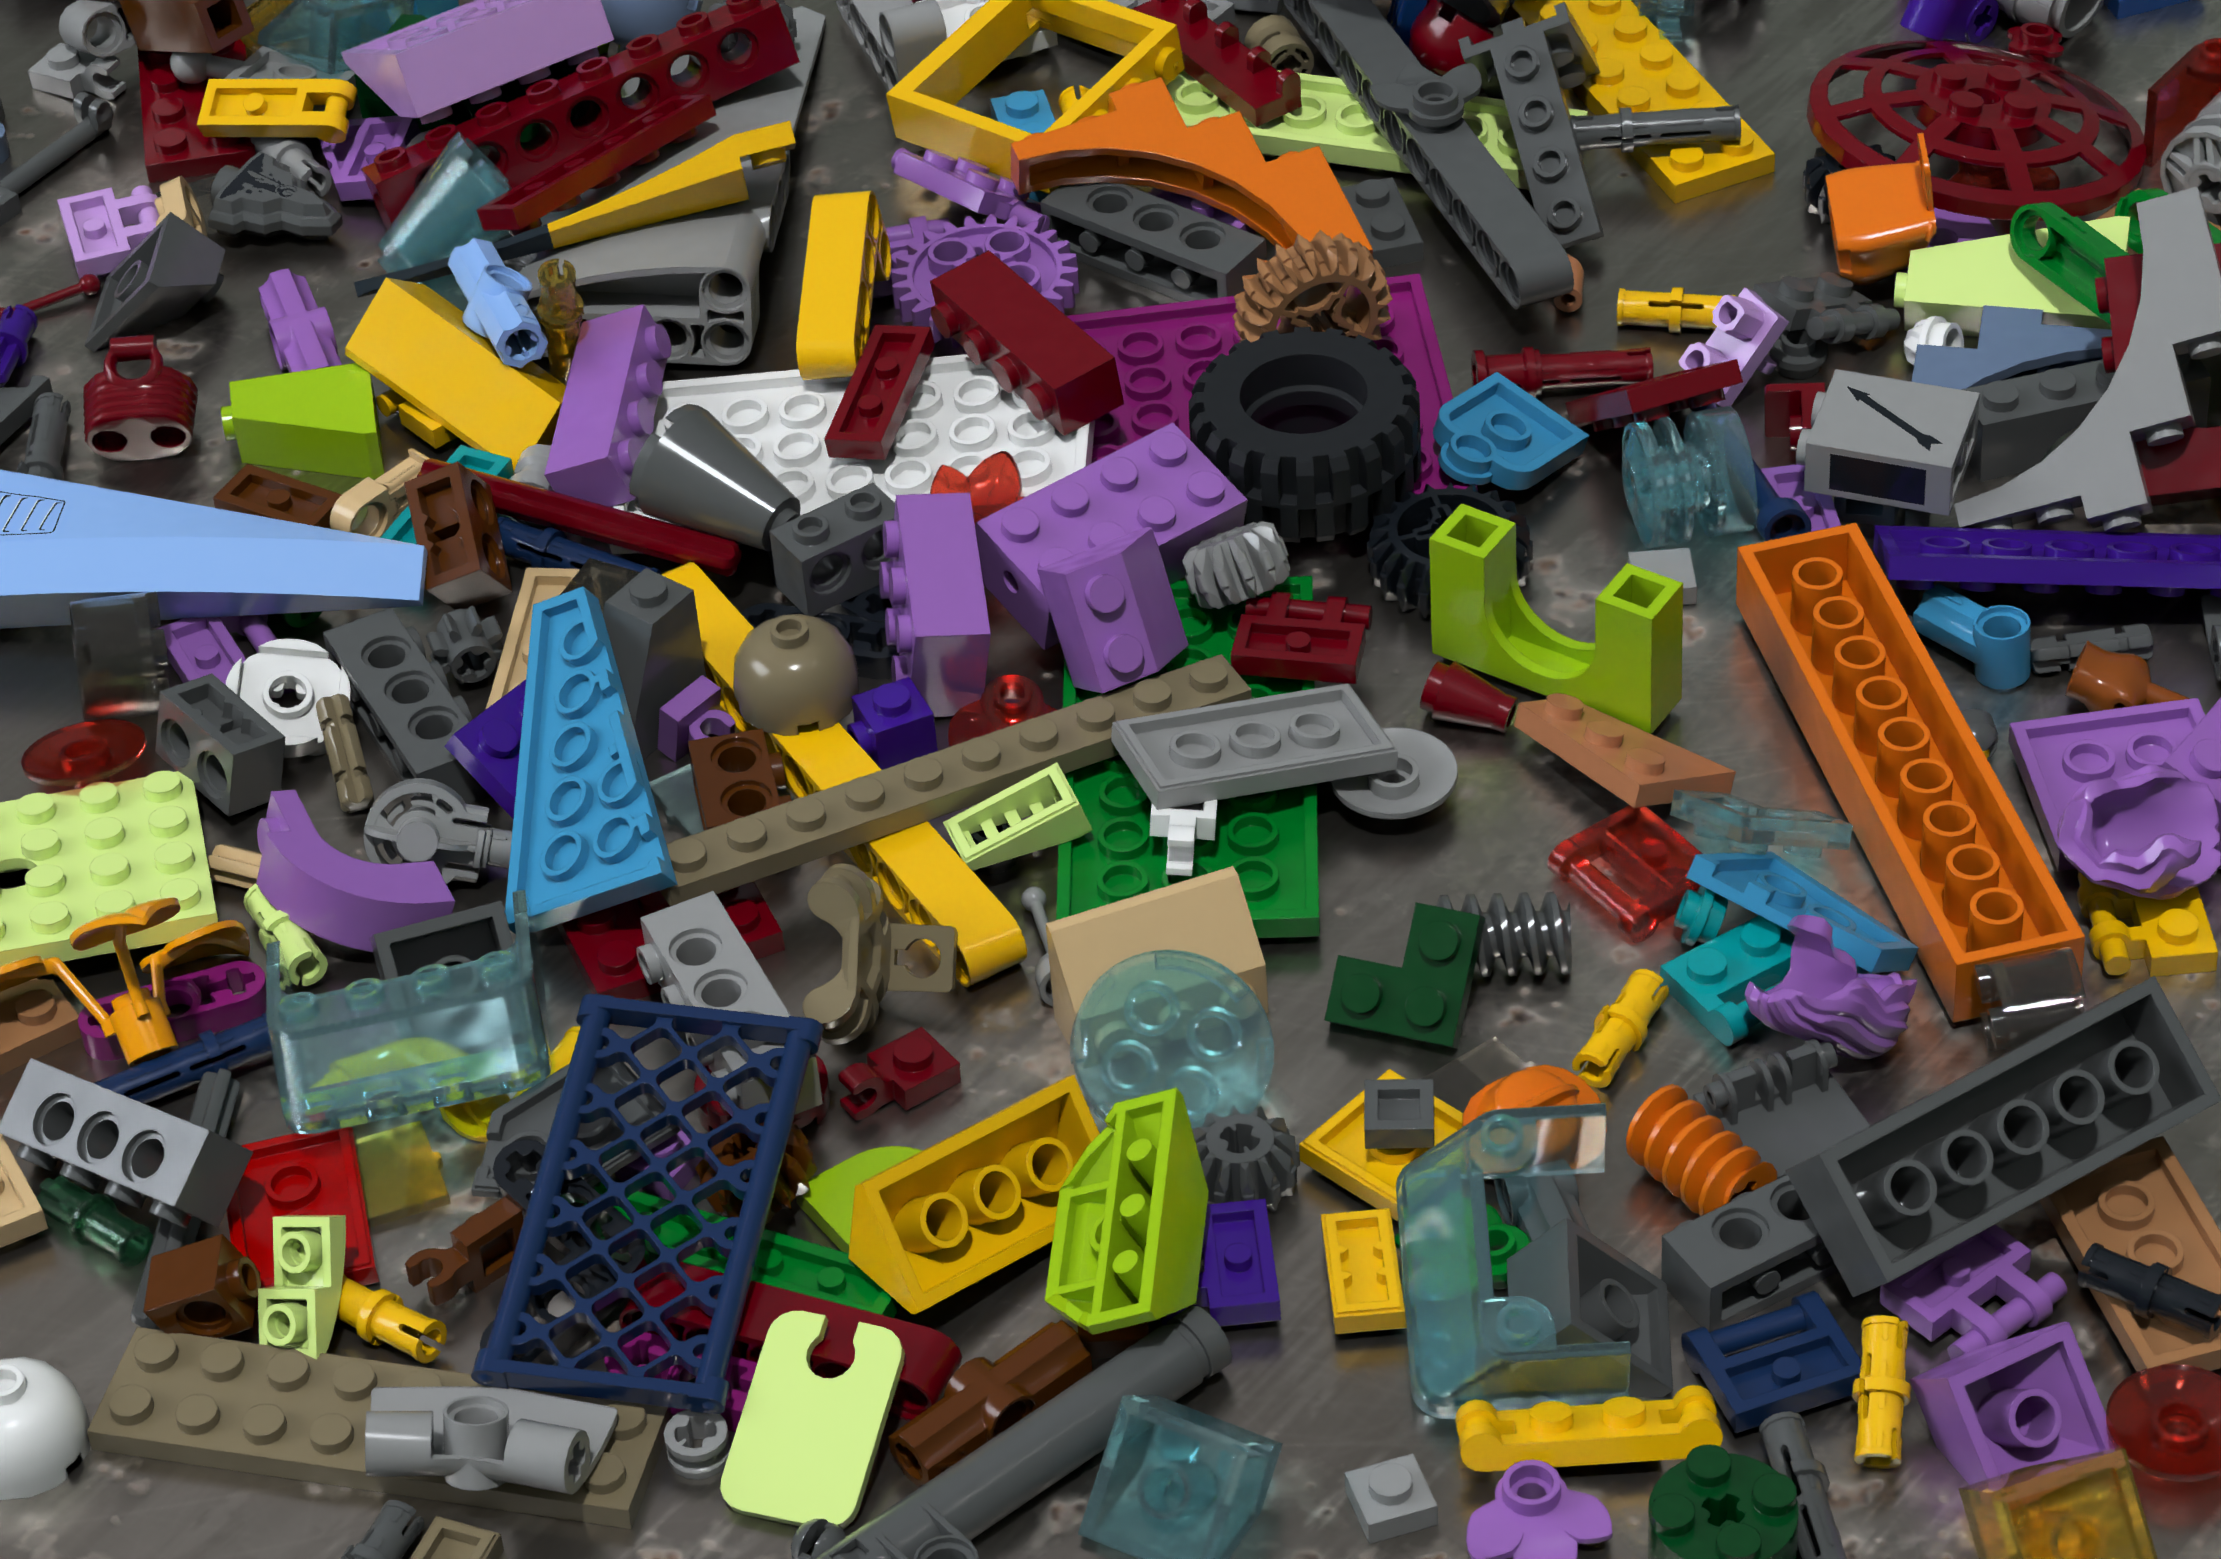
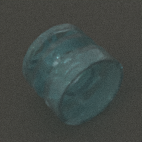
M1731 406L1688 414L1684 426L1683 441L1675 423L1668 416L1655 420L1653 430L1645 420L1632 422L1625 426L1622 437L1623 488L1635 528L1641 542L1647 549L1667 545L1669 536L1677 544L1691 541L1694 531L1695 514L1703 532L1709 538L1745 533L1754 529L1757 518L1755 471L1744 426L1738 413Z

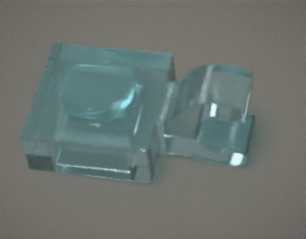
M1633 0L1639 15H1646L1650 21L1656 22L1660 39L1682 40L1680 16H1694L1695 0Z

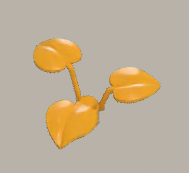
M177 898L152 900L133 906L124 913H113L96 918L80 926L70 935V943L73 949L78 951L87 950L113 940L129 992L111 1001L114 1013L110 1016L61 959L57 957L42 959L41 956H33L1 965L0 992L44 975H57L100 1023L105 1038L117 1036L128 1066L134 1067L142 1062L175 1051L179 1047L167 1018L171 1015V1012L166 1002L163 970L219 954H238L248 957L250 954V941L242 923L236 920H225L196 929L165 945L164 949L147 956L139 963L143 973H151L152 997L148 987H140L126 943V935L163 923L174 917L180 910Z

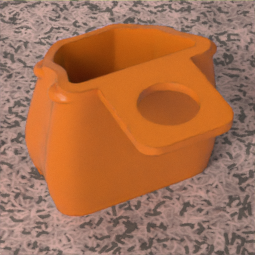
M1917 133L1919 160L1915 161V163L1856 167L1825 176L1828 208L1839 275L1851 280L1855 286L1873 284L1908 268L1910 251L1927 248L1936 234L1937 226L1933 204L1931 171L1923 133Z

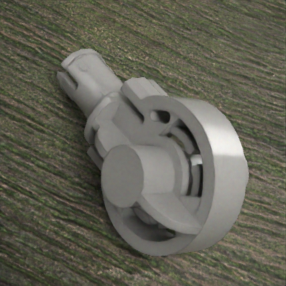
M414 778L392 785L376 799L367 816L363 836L365 851L369 861L372 863L389 864L383 858L377 846L383 843L384 849L391 860L398 854L402 858L401 863L434 861L437 868L441 870L440 873L446 884L452 879L477 883L479 867L486 868V865L509 869L512 831L493 828V825L487 824L489 807L466 804L455 790L441 782L431 779ZM427 793L432 795V798L426 796L412 797V807L396 820L394 826L391 822L397 814L404 811L406 806L404 801L402 800L397 803L388 814L383 810L391 801L406 794ZM438 800H444L452 807V809H448L444 804H442ZM466 820L478 821V822H481V823L471 822V821H466Z

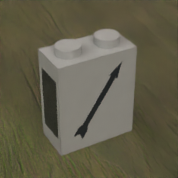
M1835 369L1827 392L1818 391L1815 396L1811 414L1812 429L1803 428L1799 436L1796 464L1805 466L1804 491L1949 516L1977 442L1980 393Z

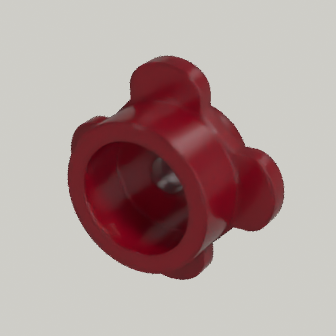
M2030 22L2023 24L2021 27H2011L2007 31V37L2012 40L2009 43L2008 50L2012 53L2025 55L2052 65L2055 64V58L2063 55L2064 47L2059 45V42L2062 41V34L2053 30L2049 25Z

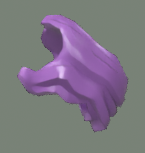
M2156 764L2146 765L2115 780L2107 777L2083 783L2072 795V799L2068 803L2064 814L2060 817L2057 829V846L2062 850L2066 860L2091 883L2107 888H2115L2137 897L2157 900L2178 897L2187 890L2211 879L2217 870L2221 868V852L2217 848L2221 841V835L2217 830L2220 825L2218 805L2215 803V796L2210 791L2208 784L2190 781L2179 771L2162 768Z
M1797 915L1793 917L1787 925L1789 931L1795 935L1791 949L1790 970L1779 984L1768 991H1763L1753 982L1749 981L1744 995L1750 1012L1773 1030L1804 1041L1815 1039L1819 1043L1830 1042L1837 1055L1855 1061L1876 1058L1888 1052L1898 1042V1036L1908 1029L1906 1024L1910 1012L1908 1005L1914 995L1917 979L1901 980L1900 974L1895 972L1888 975L1857 974L1855 959L1846 951L1834 947L1832 938L1833 928L1824 918L1812 915Z

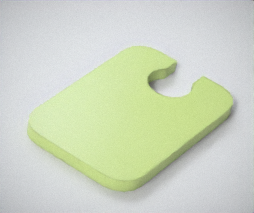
M789 1311L780 1315L772 1322L762 1347L721 1477L720 1490L723 1499L733 1511L746 1516L798 1527L809 1520L817 1518L826 1519L828 1522L839 1525L842 1529L854 1521L862 1503L904 1365L905 1351L903 1345L891 1330L882 1326L858 1322L853 1339L855 1358L851 1367L838 1377L822 1378L812 1372L810 1357L815 1346L824 1338L829 1322L826 1315L806 1311Z

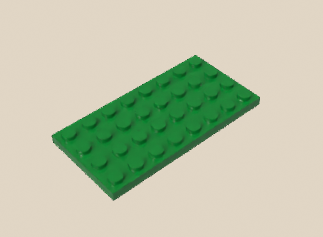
M1312 576L1287 577L1284 583L1274 586L1273 590L1263 592L1257 596L1271 597L1274 591L1293 593V599L1313 601ZM1186 580L1170 584L1189 645L1158 672L1103 694L1220 654L1231 665V651L1241 614H1245L1247 599L1236 605L1230 604L1220 609H1207L1199 607L1195 595L1190 593ZM1064 657L1063 708L1103 695L1102 693L1075 688ZM1240 675L1251 688V699L1315 688V681ZM1121 755L1064 774L1093 831L1058 845L1056 920L1234 866L1238 873L1258 938L1320 936L1317 783L1218 800L1215 840H1195L1192 876L1166 874L1168 837L1149 836L1152 802Z

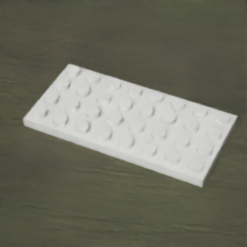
M967 354L929 358L886 460L828 457L824 438L851 377L803 380L799 369L663 381V391L658 398L653 419V433L662 437L673 424L665 419L673 410L686 404L699 405L708 410L799 499L801 515L873 482L894 502L896 495L970 492L975 524L977 521L1091 464L1095 428L1094 420L1066 436L1062 435L1047 420H1038L1031 413L1022 398L1014 391L1011 393L1006 392L988 368L983 364H974ZM637 497L633 501L613 506L616 509L653 518L636 509L633 504L639 503ZM609 544L612 555L644 554Z

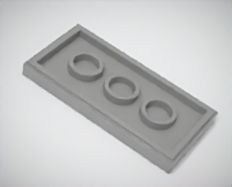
M1348 683L1112 722L1111 742L1157 810L1397 770V748Z

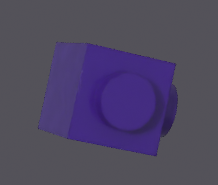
M910 677L883 684L877 688L851 696L854 723L847 725V732L881 770L938 751L934 713Z

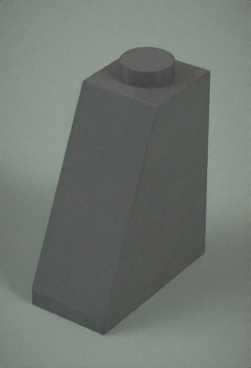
M645 568L605 602L603 617L643 761L658 749L660 708L701 675L706 677L694 590L648 568Z

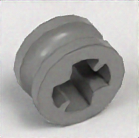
M685 1409L669 1420L664 1430V1439L669 1466L676 1474L686 1479L700 1480L710 1478L724 1469L731 1447L726 1420L721 1414L698 1413ZM704 1439L702 1447L692 1448L693 1440Z

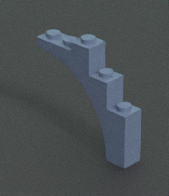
M1983 305L1977 349L1917 344L1911 382L1961 390L1988 384L1993 381H2003L2041 373L2049 369L2064 368L2102 360L2101 338L2112 336L2111 329L2042 324L2043 310ZM1834 496V506L1840 522L1881 526L1895 525L1900 507Z

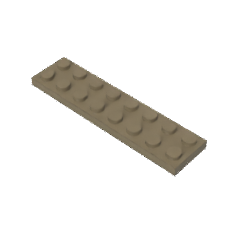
M137 1327L87 1429V1435L91 1449L95 1451L632 1529L664 1446V1430L666 1424L672 1418L671 1407L513 1388L610 1406L617 1409V1424L600 1459L589 1477L578 1491L572 1495L507 1482L489 1490H462L448 1484L444 1476L366 1477L365 1425L366 1413L371 1411V1391L373 1388L484 1385L476 1383L471 1378V1374L326 1353H321L318 1359H314L291 1348L185 1333L167 1334L162 1330Z

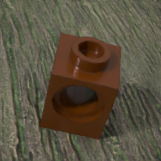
M223 1234L152 1256L143 1312L167 1334L185 1333L222 1338L253 1328L258 1288H261L260 1272L253 1261L245 1257Z

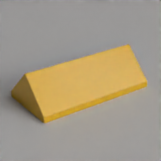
M386 277L345 347V355L436 422L442 424L443 427L472 448L511 458L513 472L521 453L527 447L536 444L552 445L566 385L532 361L528 362L523 368L503 364L489 338L475 333L465 325L462 320L464 312L425 284Z
M1075 1075L1067 1076L855 1185L848 1259L909 1313L916 1314L1052 1242L1059 1190L1087 1146L1100 1134Z

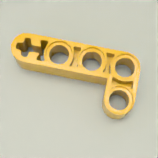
M873 191L819 194L813 197L796 338L797 363L803 380L852 377L867 344L874 282L888 281L891 275L890 242L877 198Z

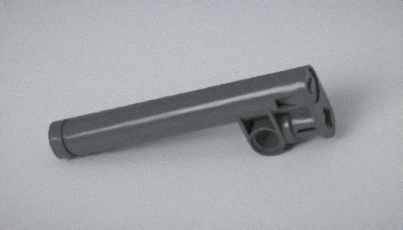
M1191 1305L1170 1319L1167 1325H1161L814 1559H979L977 1549L970 1542L972 1539L1199 1386L1203 1380L1209 1379L1227 1367L1232 1361V1352L1225 1333L1207 1311L1199 1306Z

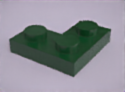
M1416 902L1402 968L1338 955L1324 1020L1458 1049L1485 917Z

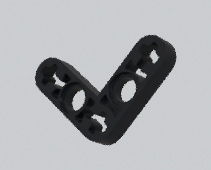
M523 1139L510 1143L499 1152L493 1165L494 1178L502 1197H507L520 1208L523 1218L525 1217L534 1185L524 1177L516 1180L514 1173L521 1167L530 1172L536 1169L537 1171L539 1170L546 1145L537 1140ZM581 1177L573 1180H564L560 1197H563L569 1203L577 1202L585 1205L601 1196ZM613 1206L585 1223L596 1238L599 1239L603 1234L605 1240L612 1238L632 1225ZM569 1231L561 1236L548 1237L547 1239L565 1256L557 1265H565L591 1249L588 1242L577 1231ZM637 1239L616 1251L621 1255L628 1251L631 1260L623 1266L615 1261L625 1273H634L651 1263V1256L645 1239ZM603 1264L592 1265L569 1280L575 1291L584 1294L585 1299L596 1296L617 1282L616 1278ZM552 1289L541 1295H531L526 1313L537 1317L541 1324H548L559 1318L548 1312V1306L552 1298L562 1290ZM627 1297L619 1298L597 1311L595 1317L599 1322L602 1321ZM494 1320L482 1334L480 1349L487 1346ZM577 1323L555 1336L552 1342L560 1353L564 1355L592 1328L587 1323ZM535 1348L527 1352L520 1359L514 1355L512 1359L514 1361L553 1365L555 1363L548 1351L543 1348Z

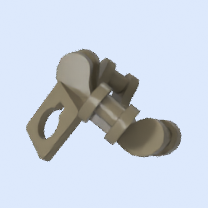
M844 863L834 864L811 887L807 897L810 910L820 919L830 923L841 935L843 943L842 965L839 973L828 983L811 990L805 996L802 1004L805 1017L815 1019L823 1025L824 1030L821 1040L831 1045L846 1044L857 1038L860 1034L871 1030L879 1014V1003L887 991L949 993L955 989L958 936L955 927L890 923L885 911H883L884 898L878 883L867 877L863 871L853 865ZM921 939H927L936 944L941 957L940 965L936 972L925 978L914 975L907 965H897L898 950H908L914 942Z

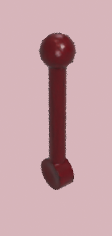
M86 274L75 285L22 305L35 312L80 294L92 296L101 289V281L96 275ZM0 307V318L3 311L6 309L4 307Z

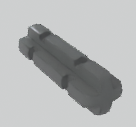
M2143 623L2121 626L2120 633H2115V628L2110 627L2066 633L2062 635L2063 640L2057 641L2055 635L2037 637L2031 640V668L2038 675L2059 673L2061 671L2060 666L2067 665L2068 671H2073L2087 640L2104 650L2135 654L2145 661L2152 658L2154 646L2149 626Z

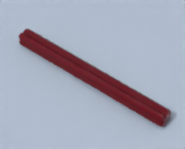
M433 458L425 460L417 477L451 463ZM467 468L490 485L496 513L681 564L694 562L702 570L724 576L734 575L742 560V550L735 541Z

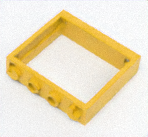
M989 0L886 93L895 137L923 148L941 152L956 160L958 157L970 159L990 168L989 172L1011 179V143L1023 140L1032 133L954 106L1039 27L1125 56L1043 133L1074 124L1088 116L1108 113L1109 93L1120 90L1131 83H1143L1162 77L1167 86L1185 69L1177 25L1106 0ZM1057 187L1043 189L1040 191L1050 194Z

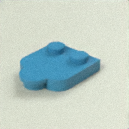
M1495 372L1442 405L1433 427V437L1442 447L1438 456V462L1448 476L1465 484L1483 485L1492 482L1497 486L1510 490L1528 489L1583 454L1589 438L1587 433L1498 372Z

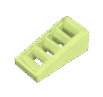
M1057 762L943 822L962 860L972 871L1059 845L1093 831L1077 797ZM1009 823V828L1000 833L998 832L996 826ZM984 831L987 839L976 845L971 834Z

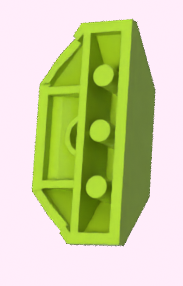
M1177 1087L1115 1103L1104 1119L1108 1126L1087 1146L1059 1190L1045 1302L1052 1310L1092 1335L1157 1320L1196 1304L1209 1191L1184 1097Z

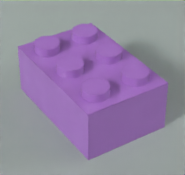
M970 492L896 495L894 520L883 522L885 558H890V561L880 562L879 565L881 599L890 598L893 607L886 608V641L888 646L896 645L897 652L899 653V656H892V682L910 677L934 713V717L982 715L991 632Z

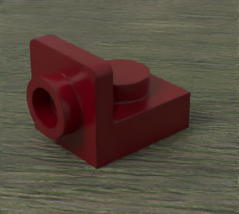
M1825 382L1767 384L1764 388L1765 436L1768 438L1789 437L1790 451H1796L1802 429H1812L1811 414L1814 399L1818 391L1825 392Z

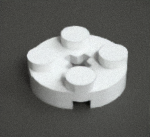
M276 639L258 646V653L248 657L243 663L241 658L231 668L225 684L286 737L284 758L306 755L320 756L327 753L323 731H321L316 710V703L319 699L343 694L349 698L351 705L350 682L343 667L340 670L338 665L329 659V652L321 646L300 639ZM291 688L296 690L297 699L303 701L294 707L285 708L280 707L271 698L282 697L284 689Z

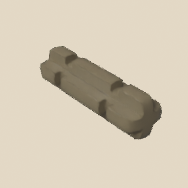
M343 694L323 697L317 701L316 710L320 728L323 731L324 743L334 782L336 783L341 809L346 813L368 810L374 803L373 791L369 776H367V767L356 725L354 724L349 698Z

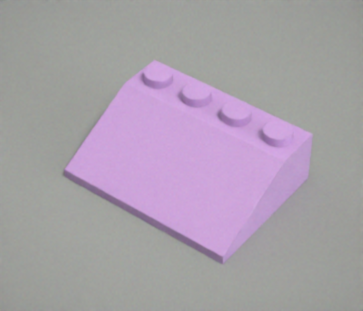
M474 0L343 51L341 54L344 63L399 117L420 118L421 124H427L453 114L451 105L469 98L471 104H478L500 96L502 94L500 85L518 79L519 84L524 85L551 75L549 66L565 59L568 65H576L600 55L597 47L613 41L614 37L601 0Z

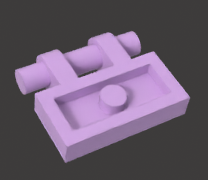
M145 185L137 186L132 190L131 196L115 199L112 187L57 200L79 280L86 274H93L97 277L108 276L156 227V221L160 216L154 200L159 197L153 194L150 187Z

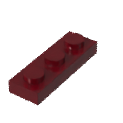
M874 326L824 438L828 457L886 460L934 349L935 343L931 327Z

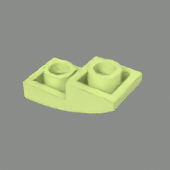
M346 1215L272 1217L274 1287L258 1288L259 1344L296 1349L314 1359H318L321 1353H327L338 1314L345 1264Z

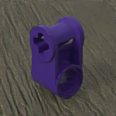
M1909 0L1900 25L1934 40L1946 41L1948 39L1976 44L1983 41L1992 31L1998 17L1999 5L1997 0Z

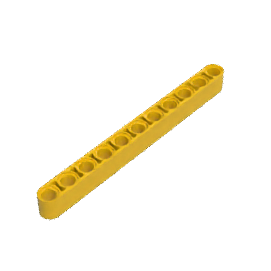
M688 562L660 574L694 590L706 678L721 688L720 710L732 716L736 723L735 728L739 732L758 729L746 722L742 717L733 688L735 655L747 634L754 627L694 562ZM818 722L809 725H799V735L783 736L764 732L768 753H781L786 786L797 798L881 770L839 722L819 731ZM928 821L843 850L867 877L878 883L884 898L907 924L952 926L957 929L956 980L962 986L970 987L1026 960V942L1014 917ZM921 939L933 954L941 960L940 951L936 944L930 940Z

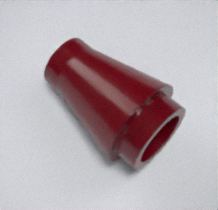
M1439 661L1435 663L1427 678L1420 700V709L1431 712L1432 720L1494 729L1504 734L1509 729L1518 706V698L1504 693L1456 661L1452 662L1450 666Z

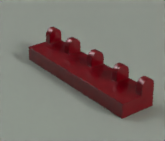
M1150 0L1132 8V10L1176 24L1183 55L1184 71L1236 112L1240 111L1242 116L1255 127L1302 107L1300 76L1290 68H1286L1281 72L1277 71L1271 65V54L1262 46H1256L1251 50L1239 41V30L1232 23L1225 21L1217 25L1208 18L1207 5L1202 0Z

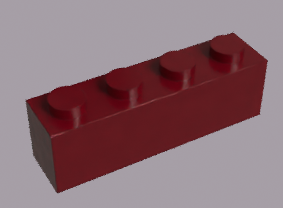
M990 250L930 281L935 305L931 307V315L939 332L945 338H954L963 346L974 364H983L988 368L1006 392L1011 393L1014 391L1022 398L1031 413L1038 420H1047L1062 435L1066 436L1124 404L1115 357Z

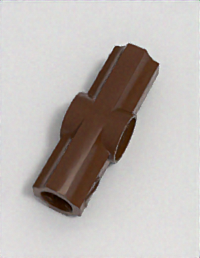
M1060 1320L1056 1324L1050 1322L994 1363L985 1357L973 1358L964 1363L951 1377L944 1391V1398L888 1436L890 1453L899 1463L903 1474L920 1488L1093 1371L1091 1354L1080 1340L1078 1332L1065 1321Z

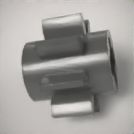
M470 606L468 609H457L444 613L437 625L436 632H430L426 635L432 650L431 660H437L445 674L452 671L459 685H463L465 682L473 683L489 678L503 651V645L500 640L503 634L496 617L490 616L481 621L474 606Z

